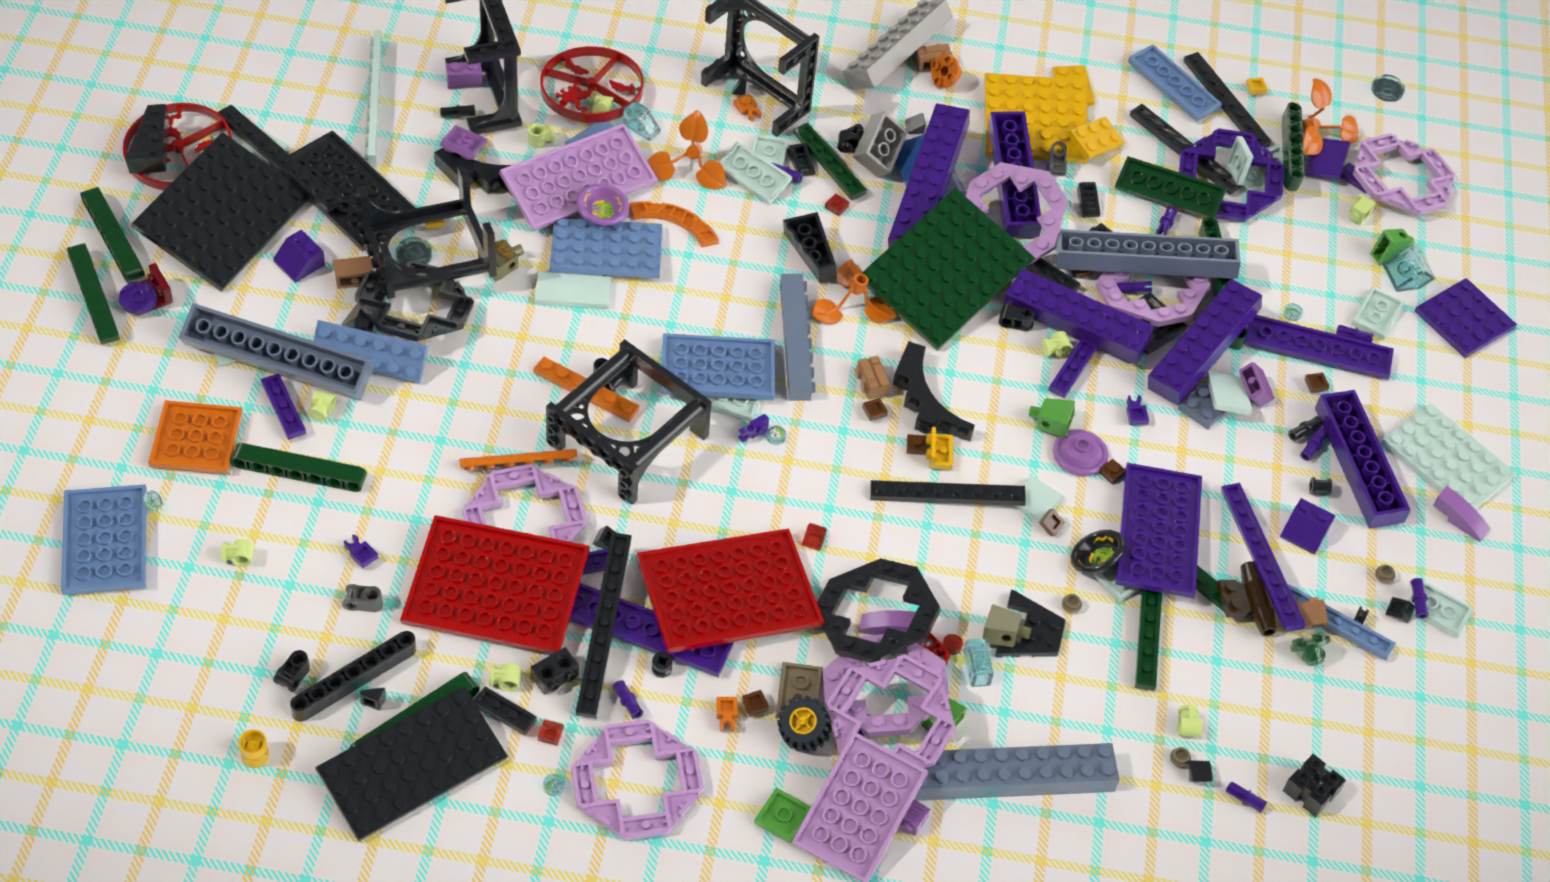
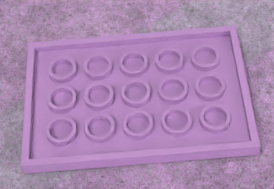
M853 731L791 843L861 882H869L928 775V770Z

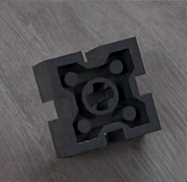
M1312 754L1303 763L1301 769H1297L1290 776L1283 792L1295 801L1298 798L1304 802L1302 807L1316 818L1326 807L1327 803L1331 802L1340 793L1346 779L1334 769L1331 772L1326 770V763L1315 754Z

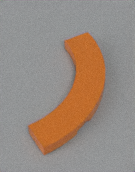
M651 201L629 203V211L633 220L659 219L679 225L696 238L701 248L719 244V239L712 228L700 220L699 216L687 209L664 202L662 204L651 203Z

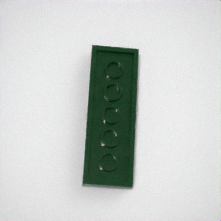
M1127 156L1115 184V189L1204 218L1216 217L1227 191L1226 187Z

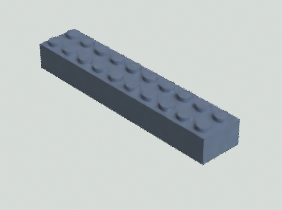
M1061 229L1056 246V269L1238 279L1241 264L1239 239Z
M192 303L178 337L186 345L276 374L279 373L282 376L360 401L374 368V364L370 359Z
M1113 743L944 750L934 766L924 768L929 773L914 799L924 801L1115 792L1120 779Z

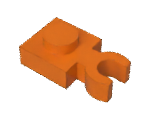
M748 94L733 100V105L742 115L748 114V119L751 122L754 121V115L761 118V110L757 108V103Z
M716 697V719H721L719 725L720 732H723L724 725L726 724L730 725L731 732H734V719L738 717L737 697Z

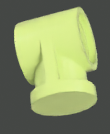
M596 94L592 113L612 111L614 98Z
M534 123L529 126L528 143L531 147L540 148L547 141H555V132L552 124L544 126L540 123Z
M1064 331L1054 333L1050 339H1042V349L1046 357L1051 356L1052 353H1055L1058 357H1064L1073 350L1068 335Z
M316 390L312 396L308 415L316 421H325L326 413H331L334 410L337 400L336 395Z
M237 539L234 541V544L223 542L221 549L222 562L231 560L237 566H249L252 562L254 543L248 539Z
M514 663L503 664L501 668L491 665L489 686L496 684L504 691H517L520 685L521 667Z
M1187 704L1178 709L1177 731L1179 736H1201L1202 718L1197 717L1199 714L1197 706Z

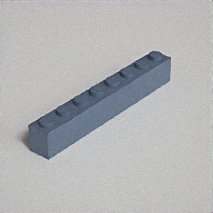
M781 274L780 278L788 401H811L812 393H815V382H812L814 367L810 365L813 363V353L809 352V349L812 348V339L808 338L811 330L810 323H807V320H809V309H806V306H808V295L804 293L807 292V281H803V274Z

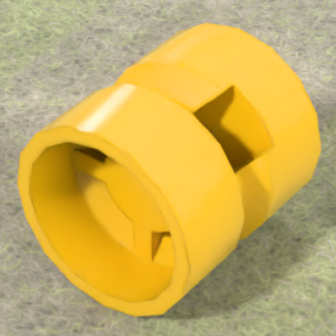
M251 729L245 731L239 737L238 745L244 765L250 768H259L265 765L269 759V750L264 733L260 730Z

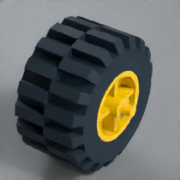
M798 696L797 701L789 700L790 704L788 706L786 704L783 705V712L780 711L778 715L780 720H777L778 730L784 742L791 749L793 747L797 752L803 750L804 753H809V749H812L814 752L817 750V746L822 748L824 740L828 741L830 738L828 734L832 732L831 719L825 706L822 703L820 704L816 698L811 700L810 696H805V699Z

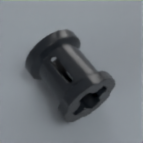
M1311 477L1309 493H1324L1326 496H1330L1332 480H1317L1315 477Z

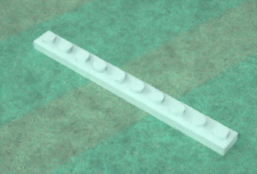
M374 30V37L370 38L371 47H373V49H370V59L373 60L369 61V71H372V73H369V84L371 86H368V96H371V98H367V108L370 111H367V122L369 124H366V134H369V137H365V147H368V150H365V160H368V164L373 168H376L382 52L381 30Z

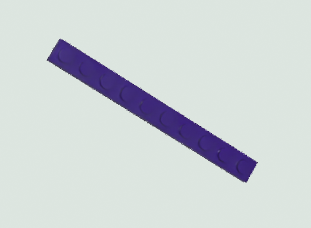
M1240 482L1221 486L1223 497L1285 632L1305 629L1306 623Z

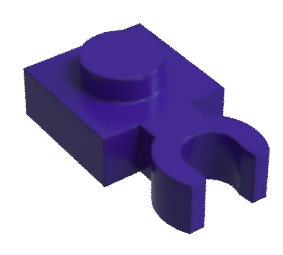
M1128 395L1126 413L1129 425H1148L1149 423L1146 405H1140L1142 401L1140 395L1137 396L1136 401H1133L1131 396Z
M763 414L750 421L749 426L740 428L738 432L741 435L738 438L741 442L747 441L750 437L755 438L766 433L769 426L768 416Z
M355 534L352 535L354 543L344 541V547L350 551V557L362 569L379 558L378 553L366 541L360 544L359 538Z

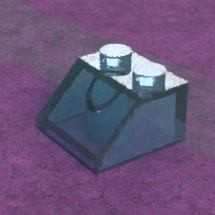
M1410 245L1382 264L1397 292L1421 289L1435 279L1422 252L1413 245Z

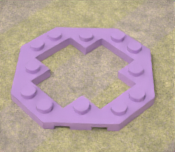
M1389 133L1363 139L1353 176L1372 199L1419 216L1446 209L1455 172L1436 150L1421 148L1418 143L1407 139L1406 141L1399 140L1396 135ZM1398 150L1406 161L1420 158L1436 177L1428 180L1426 184L1432 194L1411 199L1402 187L1387 190L1372 171L1373 169L1380 168L1382 164L1376 155Z
M1000 162L970 181L966 197L980 210L987 213L989 210L981 196L1009 179L1012 180L1019 193L1035 183L1051 210L1037 218L1045 233L1023 246L1035 257L1033 261L1035 262L1056 249L1068 199L1049 171Z
M1103 271L1096 282V289L1106 305L1140 320L1150 321L1151 325L1156 327L1192 320L1195 311L1200 307L1204 296L1210 290V283L1206 277L1182 276L1190 289L1177 291L1176 297L1181 304L1151 310L1144 298L1127 302L1116 283L1129 281L1130 275L1128 273Z
M532 464L492 471L484 485H481L475 492L470 503L466 504L462 509L464 521L486 525L483 510L501 507L498 491L535 484L539 499L559 496L567 522L548 526L550 538L573 542L587 524V516L578 487L572 484L568 485L562 482L560 478L548 472L545 474L537 470V467Z
M884 634L864 635L859 638L880 643ZM917 643L908 646L907 650L898 653L906 654L939 672L942 675L945 691L949 699L946 663L943 659ZM839 655L823 669L825 708L828 709L826 702L848 668L863 667V661ZM927 695L907 696L909 713L867 716L866 699L854 700L846 712L862 722L860 729L867 737L910 735L916 730V726L920 722L930 717L920 711V706Z
M906 654L888 661L881 660L859 668H848L826 702L839 756L853 731L858 733L862 727L861 721L848 715L846 712L865 683L869 682L885 691L896 674L929 693L920 706V711L936 719L916 752L898 742L892 752L922 768L934 766L956 732L942 675Z
M649 719L608 724L602 730L600 736L584 751L582 757L571 766L577 809L625 841L669 835L704 791L697 750L691 746L687 747L679 741L680 739L668 731L664 732ZM652 742L655 760L676 757L682 790L662 793L664 812L623 817L620 799L598 801L593 768L613 765L611 747Z

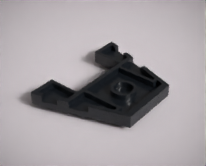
M1011 589L1007 608L1027 613L1024 626L1030 627L1031 633L1029 640L1021 638L1020 643L1016 642L1013 647L997 645L995 657L1002 658L1003 655H1012V657H1020V655H1032V657L1058 656L1066 619Z

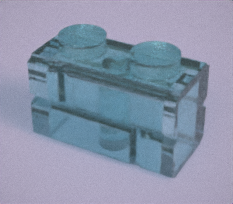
M986 639L967 640L963 654L971 687L991 685L994 672Z

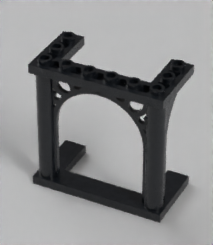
M445 0V3L448 4L465 0ZM479 0L480 33L477 41L473 46L463 47L464 54L445 58V64L453 62H467L468 65L481 63V69L484 70L498 110L493 114L466 118L469 131L476 134L522 126V120L518 112L517 56L521 55V49L502 0ZM499 59L504 60V72Z
M716 0L706 7L705 22L712 24L728 12L725 55L716 59L710 66L705 67L701 71V84L707 87L716 79L741 78L743 74H746L747 81L757 85L790 108L773 121L772 134L778 137L811 111L820 36L815 32L809 36L758 0ZM749 21L764 22L797 44L796 47L779 58L778 72L784 75L800 63L797 94L765 73L752 59L744 39L745 26Z
M465 166L457 167L459 200L409 210L389 211L379 208L369 200L364 186L356 187L357 195H354L356 206L359 207V209H356L357 218L360 220V223L357 224L359 234H363L362 241L364 246H366L368 257H372V268H376V278L381 280V291L386 293L388 299L395 298L396 291L487 272L490 278L497 276L495 233L490 222L482 223L481 229L471 206L470 179ZM463 215L481 256L480 259L437 268L414 269L396 262L391 257L388 245L394 235L407 227ZM377 233H384V234H386L387 236H386V237H379V236H377L376 234H377Z
M624 339L620 343L619 351L561 401L557 404L550 402L546 405V441L551 447L563 450L566 447V435L573 437L579 445L585 446L594 456L600 457L609 467H613L618 471V495L622 500L633 505L638 499V484L641 477L664 448L689 426V430L702 440L709 436L712 401ZM639 369L686 403L679 412L655 433L636 441H618L603 435L593 426L588 415V407L592 397L621 371L627 377L628 382L626 385L632 389L638 384ZM581 414L584 417L576 420L571 415ZM622 447H626L630 453L628 456H625L619 450Z

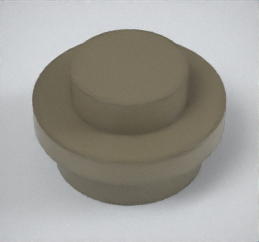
M1384 564L1376 569L1375 575L1380 582L1391 583L1395 578V570L1392 566Z
M1069 594L1063 598L1062 607L1069 613H1077L1082 607V602L1079 596Z
M1178 747L1171 752L1170 761L1173 765L1180 768L1189 765L1191 755L1186 748Z

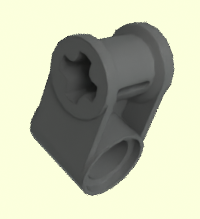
M1057 141L1049 148L1047 171L1050 173L1066 175L1067 146L1064 142ZM1056 145L1062 148L1061 154L1055 153L1054 147Z
M357 584L346 586L345 591L347 594L342 602L343 608L350 611L378 612L382 609V593L378 587Z

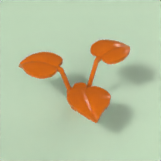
M1314 78L1311 100L1313 105L1319 110L1309 115L1308 119H1302L1304 155H1317L1321 152L1323 139L1318 134V129H1341L1340 138L1342 141H1350V144L1355 143L1359 138L1358 124L1352 116H1345L1342 119V126L1321 125L1320 121L1314 118L1324 111L1325 106H1329L1332 101L1330 87L1324 81Z
M695 110L680 123L679 131L681 136L685 140H691L692 143L684 154L671 160L668 152L659 151L647 160L659 181H666L675 172L673 163L686 156L690 159H698L701 169L697 171L696 179L701 186L708 189H721L727 186L725 170L721 163L716 160H708L702 165V157L700 156L702 146L698 143H702L707 139L708 125L699 110Z
M852 259L842 264L837 271V282L843 287L850 286L848 293L840 304L836 306L829 299H820L814 304L812 310L813 317L824 324H836L843 317L842 312L838 309L842 307L850 294L860 295L864 293L865 304H867L864 312L870 320L886 322L895 319L897 314L878 297H872L868 301L869 290L866 288L869 281L868 277L861 274L862 271L855 265Z

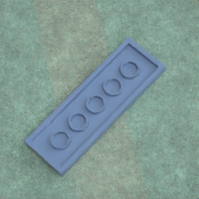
M1152 44L1128 58L1130 65L1196 122L1221 108L1222 103L1155 45Z
M322 320L317 321L313 340L314 342L370 359L374 364L372 372L421 383L429 345Z

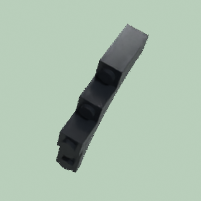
M444 148L434 152L435 165L458 188L457 167L465 166L469 175L470 185L475 182L487 194L502 186L511 195L499 174L501 169L511 165H495L474 159L466 160L455 152L445 151Z
M908 341L895 371L893 385L908 390L903 407L919 412L914 430L930 434L932 427H936V430L941 433L971 441L975 424L965 421L948 411L938 402L925 381L923 360L926 346Z

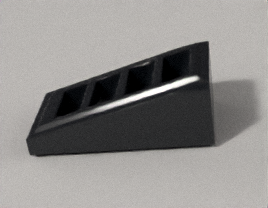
M806 143L789 145L787 152L795 171L803 173V177L815 175L816 172Z
M1080 182L1077 188V195L1082 217H1100L1096 183Z

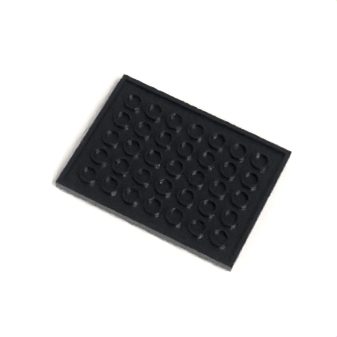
M222 132L132 222L131 227L222 292L308 201V197L292 181Z

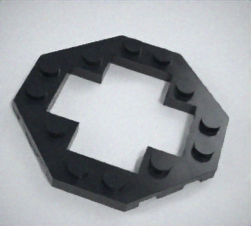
M409 261L404 265L414 269L437 268L436 266L417 261ZM374 271L366 272L355 293V301L379 332L415 342L463 329L474 306V300L465 294V289L458 281L455 282L454 279L434 283V285L441 286L438 291L439 298L454 301L447 317L443 318L427 314L423 324L388 316L391 304L375 300L381 289V280H377Z
M882 558L829 579L817 601L824 620L822 629L830 641L835 654L868 663L881 661V657L889 654L892 656L907 650L908 646L915 643L919 645L926 642L941 611L939 603L918 567ZM874 578L908 586L903 595V602L919 606L906 632L887 628L880 643L846 635L851 625L850 618L835 615L848 589L867 593Z

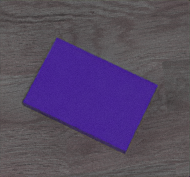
M1322 138V150L1317 155H1310L1305 176L1340 181L1349 152L1350 141Z

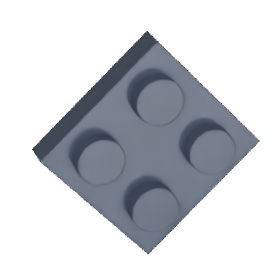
M1202 384L1183 400L1178 407V410L1207 430L1227 412L1214 409L1210 390Z

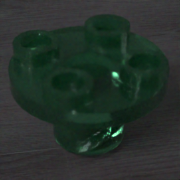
M1319 632L1312 634V638L1304 640L1303 637L1293 639L1292 645H1290L1291 651H1302L1301 659L1305 661L1307 666H1316L1324 662L1326 654L1321 646L1330 642L1329 636Z

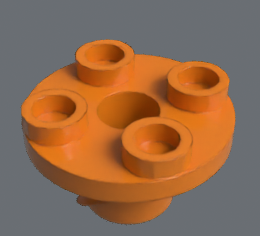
M942 54L931 62V76L933 84L937 87L950 88L956 84L962 75L959 62L953 55Z

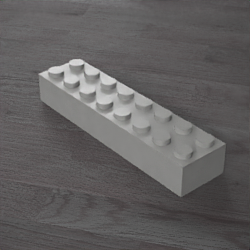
M919 1L916 7L910 9L907 15L898 20V23L888 28L884 35L878 37V40L869 45L865 52L859 54L855 61L849 63L848 67L842 72L850 89L875 88L952 19L953 15L947 1Z

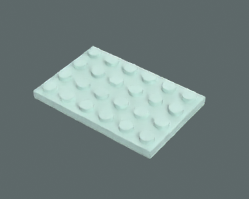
M1429 403L1383 438L1381 442L1382 445L1438 492L1441 493L1448 486L1462 496L1474 509L1478 508L1503 488L1517 474L1432 403Z

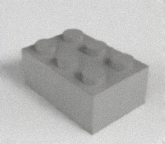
M885 111L871 115L853 158L876 177L890 174L909 131Z

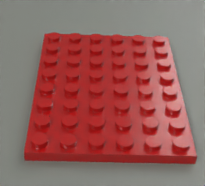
M434 515L400 622L406 625L553 654L562 648L590 546Z
M789 528L637 552L636 559L667 653L818 628L824 625L823 617Z

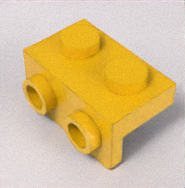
M932 427L931 433H927L926 445H929V449L926 450V460H929V468L952 470L953 435L936 434V427Z

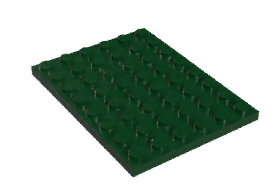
M954 188L861 274L868 277L869 281L866 287L938 351L1014 280L1022 269H1025L1032 263L1035 257L958 189Z

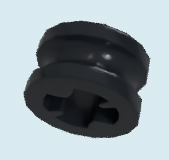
M1360 606L1354 620L1363 624L1369 610H1363Z

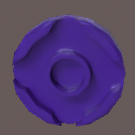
M138 282L127 284L119 293L121 308L131 314H144L154 308L157 303L156 290L146 282H143V284Z

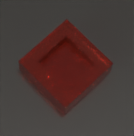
M835 193L825 203V208L839 217L849 207L850 202Z
M544 719L538 734V741L558 746L564 730V724Z

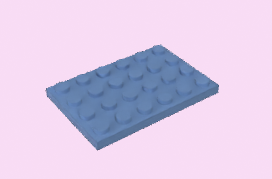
M561 218L554 223L550 272L660 278L662 224L620 222L612 226H599L585 219Z
M663 333L662 366L705 397L775 399V340ZM661 386V394L674 395Z
M146 484L64 490L62 595L146 588Z

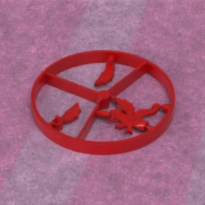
M585 46L561 52L547 62L540 76V92L547 106L565 118L585 123L607 122L623 117L639 104L644 90L643 74L639 66L627 55L605 47ZM580 56L611 58L594 77L589 78L553 69L556 65L565 61V68L570 69L574 74H589L588 70L573 64L570 59ZM617 61L628 66L640 81L641 86L635 88L633 83L630 86H625L623 83L609 80L611 88L615 89V91H628L629 95H634L635 90L638 92L630 102L598 83ZM546 76L574 83L573 87L568 86V92L562 88L560 92L563 94L556 93V98L562 97L559 104L553 101L544 89L543 82ZM578 85L585 86L588 90L582 91ZM593 91H597L603 96L613 97L614 102L622 107L603 113H585L587 108L580 107V100L587 99ZM569 102L575 104V108L581 112L565 108V106Z
M172 103L166 105L168 114L177 112L176 115L170 116L168 140H170V137L176 139L168 144V152L180 153L186 167L189 165L183 154L185 147L223 128L227 131L228 136L232 138L226 120L213 109L195 103ZM182 112H196L218 121L184 139H181V132L177 131V128L172 127L175 118H182ZM143 115L131 125L123 141L124 159H126L130 142L137 132ZM207 140L199 143L194 149L195 153L205 150L213 141ZM144 173L132 174L141 183L160 190H165L173 182L151 179L144 176Z

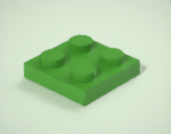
M776 787L754 819V824L791 844L811 807Z

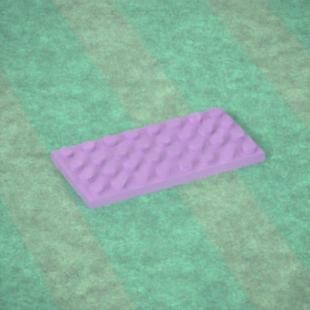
M625 123L503 168L499 172L532 231L554 224L561 218H569L579 214L576 206L577 197L584 188L592 184L612 185L620 189L625 195H628L658 182L656 175Z

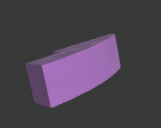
M1446 486L1436 498L1433 506L1449 516L1447 521L1478 542L1489 532L1490 527L1482 516L1450 487Z
M884 610L863 613L859 632L877 635L884 634L887 628L906 632L916 612Z

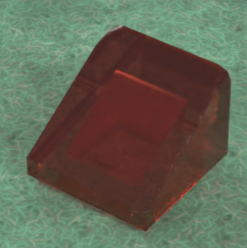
M809 523L802 546L820 551L827 535V528Z

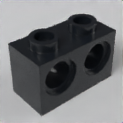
M564 647L530 667L531 678L545 695L556 691L564 683L575 680L579 675V664L567 648Z

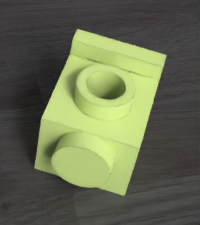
M1360 194L1357 202H1354L1350 207L1349 219L1361 226L1371 215L1376 202Z

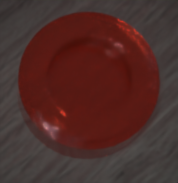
M948 634L944 637L942 645L949 651L950 655H956L962 650L963 641L956 634Z

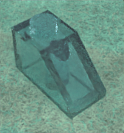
M633 101L624 109L623 123L648 141H651L661 132L649 109L642 104Z

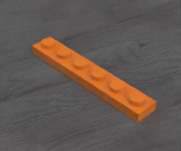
M545 356L533 368L534 374L569 392L586 379L582 375ZM602 387L590 401V403L629 423L640 409V405L605 387Z
M577 449L459 458L460 467H464V470H475L476 466L484 465V469L496 468L495 464H503V467L515 466L516 462H523V465H534V461L542 460V464L554 463V459H562V462H571L578 455Z

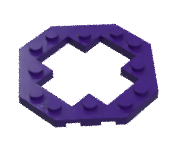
M1218 128L1211 135L1203 137L1190 148H1185L1181 151L1178 172L1196 178L1198 158L1215 160L1216 146L1232 148L1236 137L1243 136L1253 155L1250 166L1266 168L1264 192L1248 190L1246 193V204L1222 201L1215 218L1246 222L1282 198L1285 166L1272 157L1273 154L1257 141V137L1253 133Z

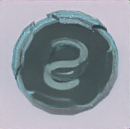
M1383 74L1381 77H1375L1371 90L1380 100L1396 102L1403 97L1405 85L1401 83L1399 78Z
M419 237L406 238L396 247V259L401 265H406V262L409 261L428 264L432 259V246L428 241H423Z

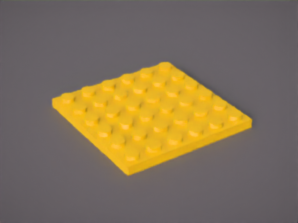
M985 73V156H992L988 129L990 113L1025 111L1033 160L1048 161L1050 146L1057 141H1062L1067 146V162L1088 164L1089 160L1084 158L1067 135L1071 129L1088 123L1086 80ZM1056 145L1054 147L1055 153L1061 154L1062 148Z

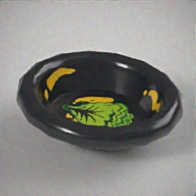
M1111 529L1099 530L1088 534L1074 546L1070 555L1072 566L1077 571L1085 574L1098 573L1110 568L1122 557L1126 548L1125 538L1119 532Z

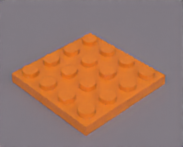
M165 400L148 461L149 467L228 474L231 464L230 460L234 452L243 415V408Z

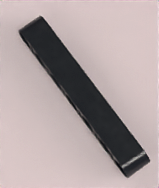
M410 631L400 632L294 696L290 701L293 719L298 722L310 719L413 656L416 652L415 635Z

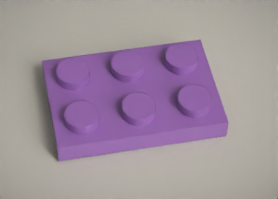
M455 125L442 139L440 146L447 152H455L466 160H473L486 145L488 139Z

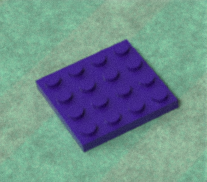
M1467 278L1418 305L1414 311L1464 358L1494 342L1517 326L1515 321Z

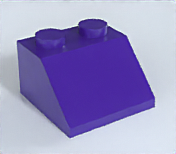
M301 229L285 239L274 256L273 262L296 283L325 266L324 251Z
M1300 498L1280 538L1315 555L1336 515Z

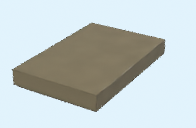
M782 662L775 718H779L780 711L783 712L782 707L784 704L788 706L791 699L797 701L798 696H801L802 699H805V696H810L811 700L816 698L819 701L823 667Z

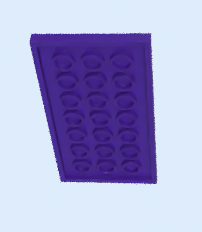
M1126 463L1120 534L1125 538L1126 548L1122 557L1117 561L1115 585L1194 599L1196 594L1200 526L1201 475Z

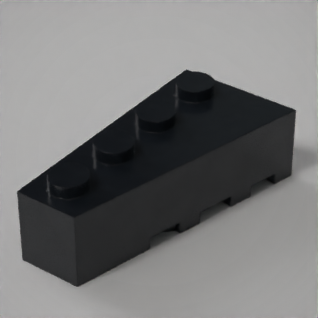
M166 104L147 105L125 159L130 174L166 172L170 124Z
M818 212L784 219L783 228L785 236L818 282L822 283L837 279L836 263Z

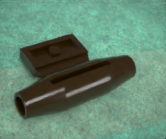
M1253 561L1245 562L1240 566L1242 583L1237 580H1218L1216 586L1226 617H1245L1251 614L1262 636H1271L1277 632L1274 606Z

